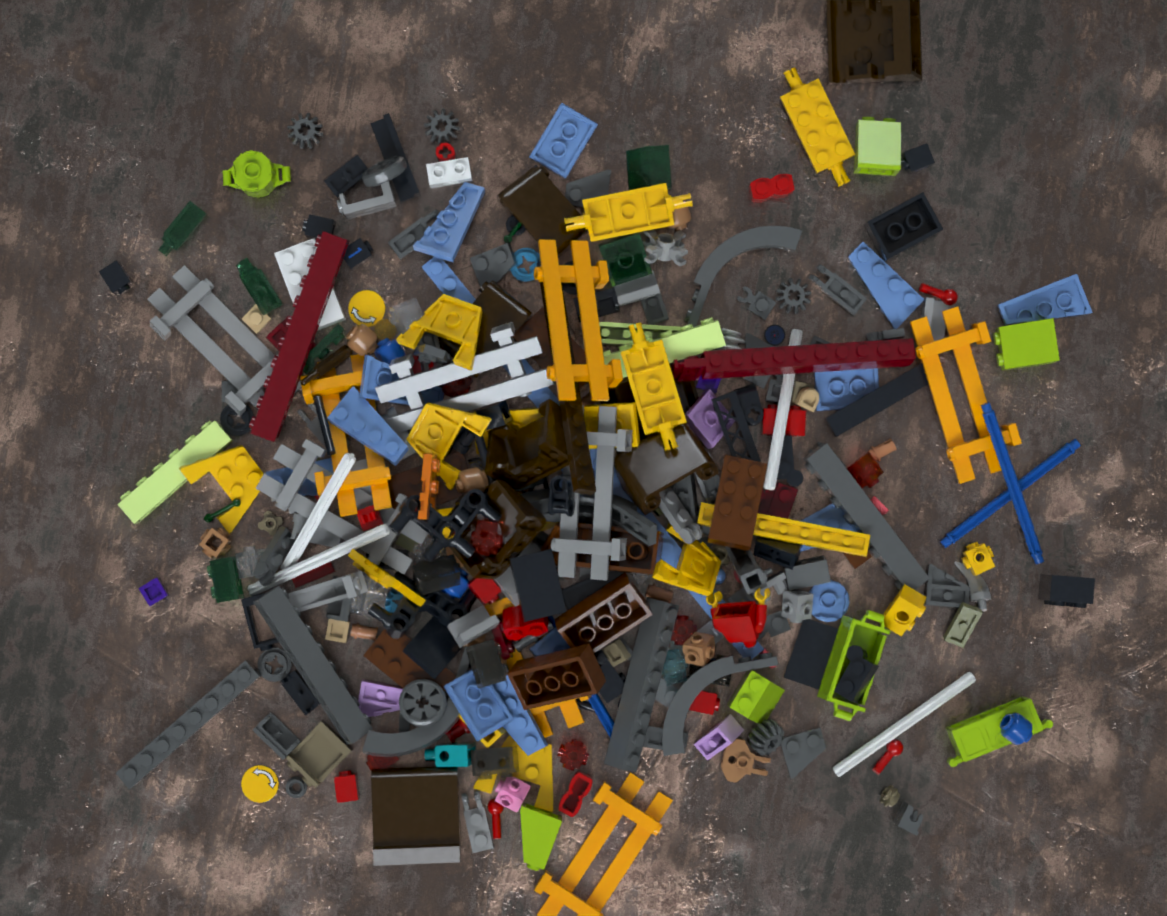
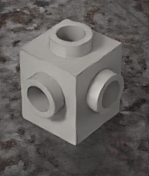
M800 589L783 591L781 616L790 619L792 623H802V620L811 619L813 594Z

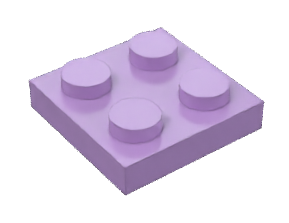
M711 389L705 390L685 413L687 424L707 449L713 448L723 436L711 401L716 396ZM718 401L717 404L720 411L728 414L726 408ZM731 418L728 419L725 425L727 430L732 426L735 420Z

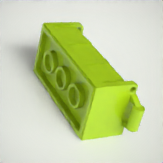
M867 610L861 620L844 615L842 617L817 697L833 702L834 717L851 721L857 711L865 713L866 708L859 706V704L865 706L873 678L859 703L849 701L834 692L850 663V660L847 658V650L850 646L857 645L862 647L868 654V657L864 659H868L878 665L887 638L882 633L890 635L891 632L884 629L883 614ZM866 618L880 622V626L866 623ZM838 705L852 708V713L838 709Z
M1024 696L946 727L945 729L956 753V757H949L947 759V764L951 767H956L961 762H967L1011 744L1009 740L1002 736L1000 731V722L1007 714L1019 713L1032 723L1033 735L1043 731L1045 728H1052L1053 722L1049 719H1044L1041 722L1032 699Z

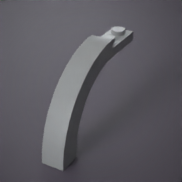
M358 571L288 593L290 597L288 600L292 606H295L302 612L344 598L356 597L368 592L362 571Z

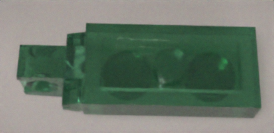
M189 201L163 233L164 236L161 239L165 242L158 250L166 257L173 249L177 251L205 219L207 214Z
M248 258L241 260L236 265L242 283L263 316L283 305L261 269L258 270L256 267H253Z
M339 324L310 351L303 369L305 374H309L314 370L313 367L318 359L323 360L330 353L328 349L333 344L338 345L345 338L343 334L346 331Z

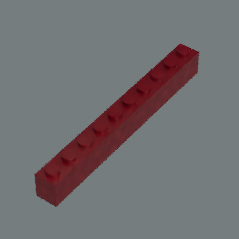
M324 231L322 235L319 234L314 245L317 247L315 255L311 254L307 267H310L309 272L301 280L300 296L296 295L293 307L295 310L293 316L289 315L285 327L288 330L286 335H282L278 344V347L281 348L279 355H275L272 360V374L267 376L263 387L266 388L264 396H260L256 408H259L257 416H253L250 421V434L272 442L278 441L348 248L349 240Z
M913 338L704 351L700 358H705L706 367L701 374L702 379L905 367L910 366L916 359Z

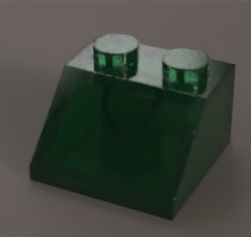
M669 145L647 146L626 151L629 190L666 183L667 190L671 191Z
M639 232L598 244L603 261H607L612 287L653 274L650 264L644 261L647 255Z
M232 556L209 561L210 565L207 566L209 578L213 579L214 586L211 587V595L213 599H216V603L245 598L238 557Z

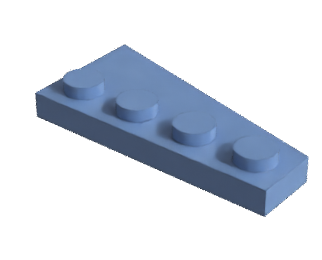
M864 242L848 256L849 261L866 284L869 292L875 298L893 329H897L924 301L922 296Z
M353 386L327 417L328 421L396 466L409 450L408 446L365 398H359L360 393Z

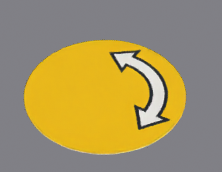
M364 290L356 293L351 298L348 312L353 322L357 325L364 324L367 327H371L382 320L385 314V304L379 294L374 291Z
M262 765L248 769L241 781L244 795L249 800L257 803H263L272 799L279 785L275 772L269 767Z

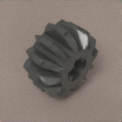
M445 109L441 110V115H438L437 110H434V118L431 115H427V119L431 123H424V127L429 128L425 134L426 136L432 135L430 138L431 142L438 138V145L443 143V139L446 140V143L450 144L449 136L456 139L457 135L453 131H460V127L455 125L459 120L458 118L452 119L454 115L452 111L445 116ZM443 122V125L446 123L445 131L437 130L439 123Z
M299 113L298 117L300 120L297 121L295 118H292L291 121L295 125L287 126L288 130L293 131L288 134V137L294 138L292 141L293 145H297L300 142V148L304 149L307 143L311 149L313 148L312 141L316 144L320 143L316 136L323 137V132L317 131L322 129L323 125L321 123L316 124L319 120L318 117L315 116L311 119V114L307 113L304 119L303 115ZM303 127L310 128L308 135L300 134L303 131Z
M789 278V286L783 281L781 283L783 289L778 288L776 290L782 296L776 297L775 300H783L779 308L782 309L785 305L788 306L786 309L788 314L791 308H793L795 314H798V306L804 311L806 306L803 303H811V300L805 298V296H809L812 293L811 291L804 292V289L808 287L807 283L802 287L799 286L801 279H797L794 285L793 279ZM797 292L798 296L796 298H798V301L795 299L790 300L788 298L790 294L788 293Z
M764 719L762 723H757V726L752 728V733L748 736V743L761 756L765 754L770 755L772 751L775 752L776 748L781 746L780 743L785 739V732L776 721Z

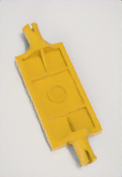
M796 67L791 68L790 71H785L783 74L792 90L780 96V100L816 174L828 169L829 171L831 170L838 187L849 183L850 179L842 164H844L843 161L855 156V153L819 78L808 84H803L796 71Z
M666 183L584 199L582 200L584 207L583 215L564 218L565 224L574 223L573 225L566 226L567 232L586 228L589 232L590 242L673 226L672 212L675 209L693 207L692 201L683 202V200L691 199L690 193L671 197L668 194Z
M636 323L637 333L634 324H632L628 328L634 344L632 348L622 351L621 356L644 433L648 435L660 432L665 451L671 450L669 440L671 441L672 448H677L678 444L673 428L674 426L687 423L663 341L662 339L655 342L646 341L642 323Z

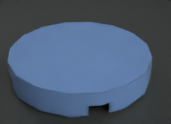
M831 580L828 583L814 585L809 590V593L813 594L812 615L816 619L824 622H834L847 612L850 603L849 594L839 582Z

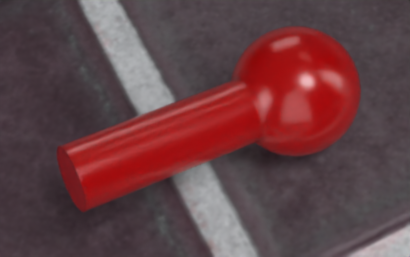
M921 283L919 291L940 298L946 305H954L958 300V295L953 289L943 291Z
M893 739L887 743L886 753L872 769L876 774L879 775L893 756H899L903 752L901 741Z
M495 798L488 802L487 809L492 814L493 839H501L500 814L503 812L504 806L494 801Z

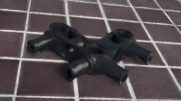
M472 489L466 491L455 502L456 506L448 516H442L432 508L430 503L429 520L418 519V511H420L421 507L420 496L413 495L403 500L402 505L399 507V514L388 528L399 535L409 521H413L433 539L422 553V556L429 562H432L440 551L446 547H454L466 558H469L476 548L462 538L463 531L479 513L494 525L500 520L502 514L488 504L489 501L481 490ZM472 493L477 496V503L475 505L469 501V496ZM412 499L418 504L416 511H412L409 507V502ZM445 527L451 531V536L448 539L442 534Z
M433 565L426 576L419 580L415 579L413 581L399 571L393 576L416 594L417 590L425 593V596L421 597L426 601L421 607L407 597H404L394 613H389L374 603L367 614L380 621L390 637L398 639L410 629L418 612L427 611L436 617L438 622L448 626V624L455 621L452 614H456L461 618L470 613L469 609L477 597L468 589L461 600L457 602L436 588L434 585L442 575L443 570L439 566ZM393 623H399L403 629L395 628Z

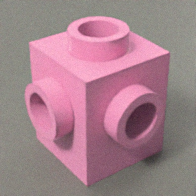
M508 774L505 781L500 780L495 792L498 795L494 801L517 813L531 786Z

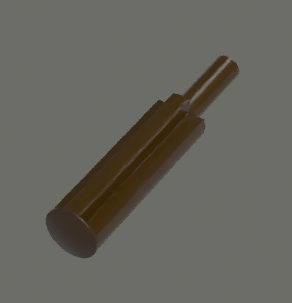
M345 344L313 367L314 371L300 381L301 385L305 386L317 376L321 378L352 355L351 348Z

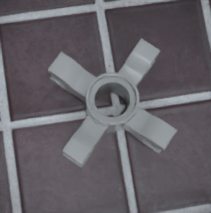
M655 230L644 231V234L649 238L643 240V245L647 246L646 251L650 253L644 258V261L652 264L657 259L660 261L673 260L680 267L686 264V260L681 257L688 254V250L683 248L684 243L681 242V239L686 237V233L679 230L674 235L669 233L658 235Z

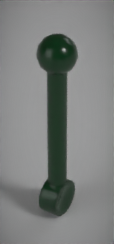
M520 222L516 224L509 235L504 237L505 243L512 242L513 235L522 225Z
M234 499L231 504L213 514H206L204 521L209 523L214 517L232 507H239L241 501Z

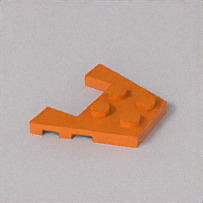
M424 454L422 493H420L419 500L421 501L420 511H418V519L429 520L430 503L432 508L436 510V494L439 493L437 472H440V460L434 454Z

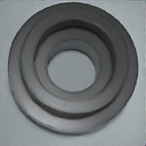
M292 777L286 783V792L293 798H300L307 791V784L301 777ZM294 783H298L300 785L299 791H295L293 789Z

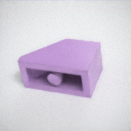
M730 714L718 722L693 745L706 760H709L732 744L744 729Z

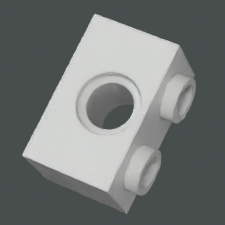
M468 157L426 164L430 188L473 182Z

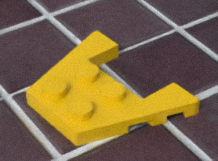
M443 294L424 312L425 314L418 321H414L409 326L410 328L404 334L401 333L396 339L398 344L414 350L425 332L461 344L453 362L457 366L472 371L483 313L482 308Z
M428 402L425 404L406 440L422 459L424 454L437 455V459L440 460V472H437V476H440L446 483L447 488L452 490L455 486V480H458L460 471L445 462L444 458L459 431L464 426L482 437L492 419Z
M242 445L179 467V470L191 485L207 472H210L232 502L234 499L241 501L239 507L234 506L216 517L229 534L260 492L256 487L264 474Z
M669 522L666 531L684 542ZM697 539L691 544L684 542L677 568L675 569L661 559L656 563L652 578L709 596L713 593L721 560L704 542L700 543Z
M352 549L348 554L354 560L352 565L365 572L367 576L385 588L393 587L420 607L426 601L356 550Z
M509 735L476 781L473 789L491 794L497 773L509 774L515 778L540 785L534 807L553 812L552 744L548 743L546 747L528 756Z

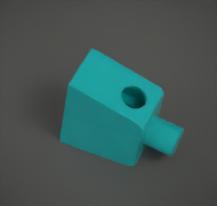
M476 742L437 744L435 749H425V761H435L436 767H469L476 763Z

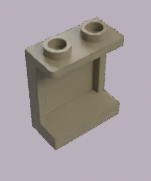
M322 720L286 757L288 760L286 764L294 772L298 770L303 775L302 780L311 787L313 785L316 788L347 757L353 748L349 744L346 745L342 737Z

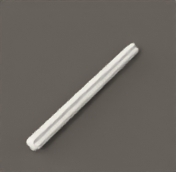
M792 329L789 346L801 345L802 330ZM783 374L763 486L767 490H774L776 487L795 374Z
M353 453L344 454L282 563V570L298 563L356 461Z
M388 525L377 526L275 573V578L268 586L261 585L259 581L248 586L249 594L251 596L258 595L348 554L352 549L356 550L390 534Z
M967 672L833 766L835 774L838 777L842 776L976 681L974 675L971 672Z

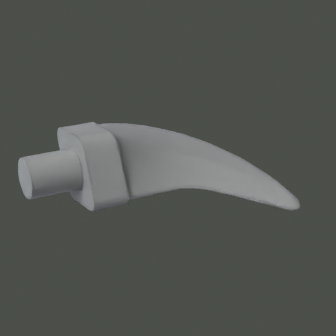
M955 561L954 564L968 580L971 602H976L982 612L987 611L986 601L991 600V594L986 582L980 575H972L970 568L966 569L963 563Z

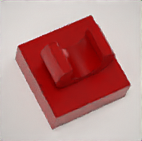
M374 505L357 511V517L363 532L384 524L380 511L374 510Z

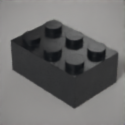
M924 192L873 218L864 225L884 262L943 230Z
M1040 574L1038 599L1044 600V604L1086 608L1087 604H1093L1095 578Z

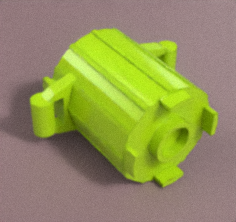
M252 150L241 153L233 162L232 168L222 171L223 186L241 189L248 196L257 198L270 195L277 186L291 182L290 166L272 163L262 152ZM279 169H282V181L280 180ZM231 174L234 179V184H232L231 182Z

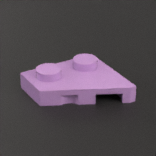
M362 680L358 699L359 709L368 717L400 710L399 697L403 688Z

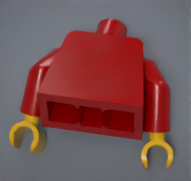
M760 588L756 590L754 596L758 600V604L755 601L718 604L723 599L720 591L715 592L714 596L713 593L707 596V603L712 605L710 610L714 628L721 632L731 643L743 642L747 648L756 645V640L764 630L767 620L765 600L770 596L769 588L765 589V596L760 594Z

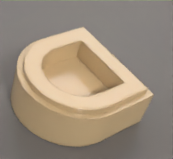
M805 387L799 391L794 403L814 412L819 402V393L813 388Z

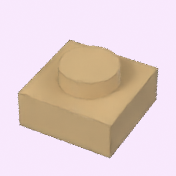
M257 304L242 318L256 334L272 320Z
M329 619L325 640L347 643L350 622Z

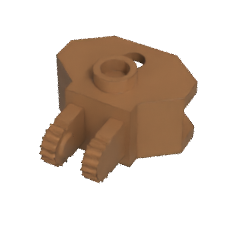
M736 738L732 744L724 748L720 767L727 781L737 783L746 774L751 775L753 773L767 776L768 771L761 768H753L754 760L770 763L771 758L756 755L749 750L744 739ZM730 756L735 757V760L733 762L728 761V758Z

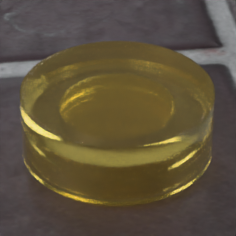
M382 319L375 325V333L380 340L386 338L391 340L396 334V326L392 321Z

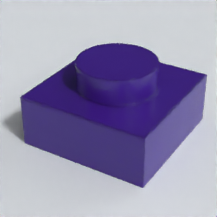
M701 375L696 388L704 391L711 389L716 394L721 378L702 379Z
M158 577L138 588L149 607L169 596Z

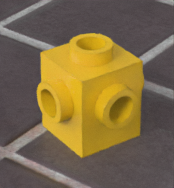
M976 541L967 545V550L962 552L964 555L961 558L966 569L970 568L974 576L995 567L992 560L994 554L990 546H986L985 543L978 544ZM977 554H979L980 559L978 561L976 560Z

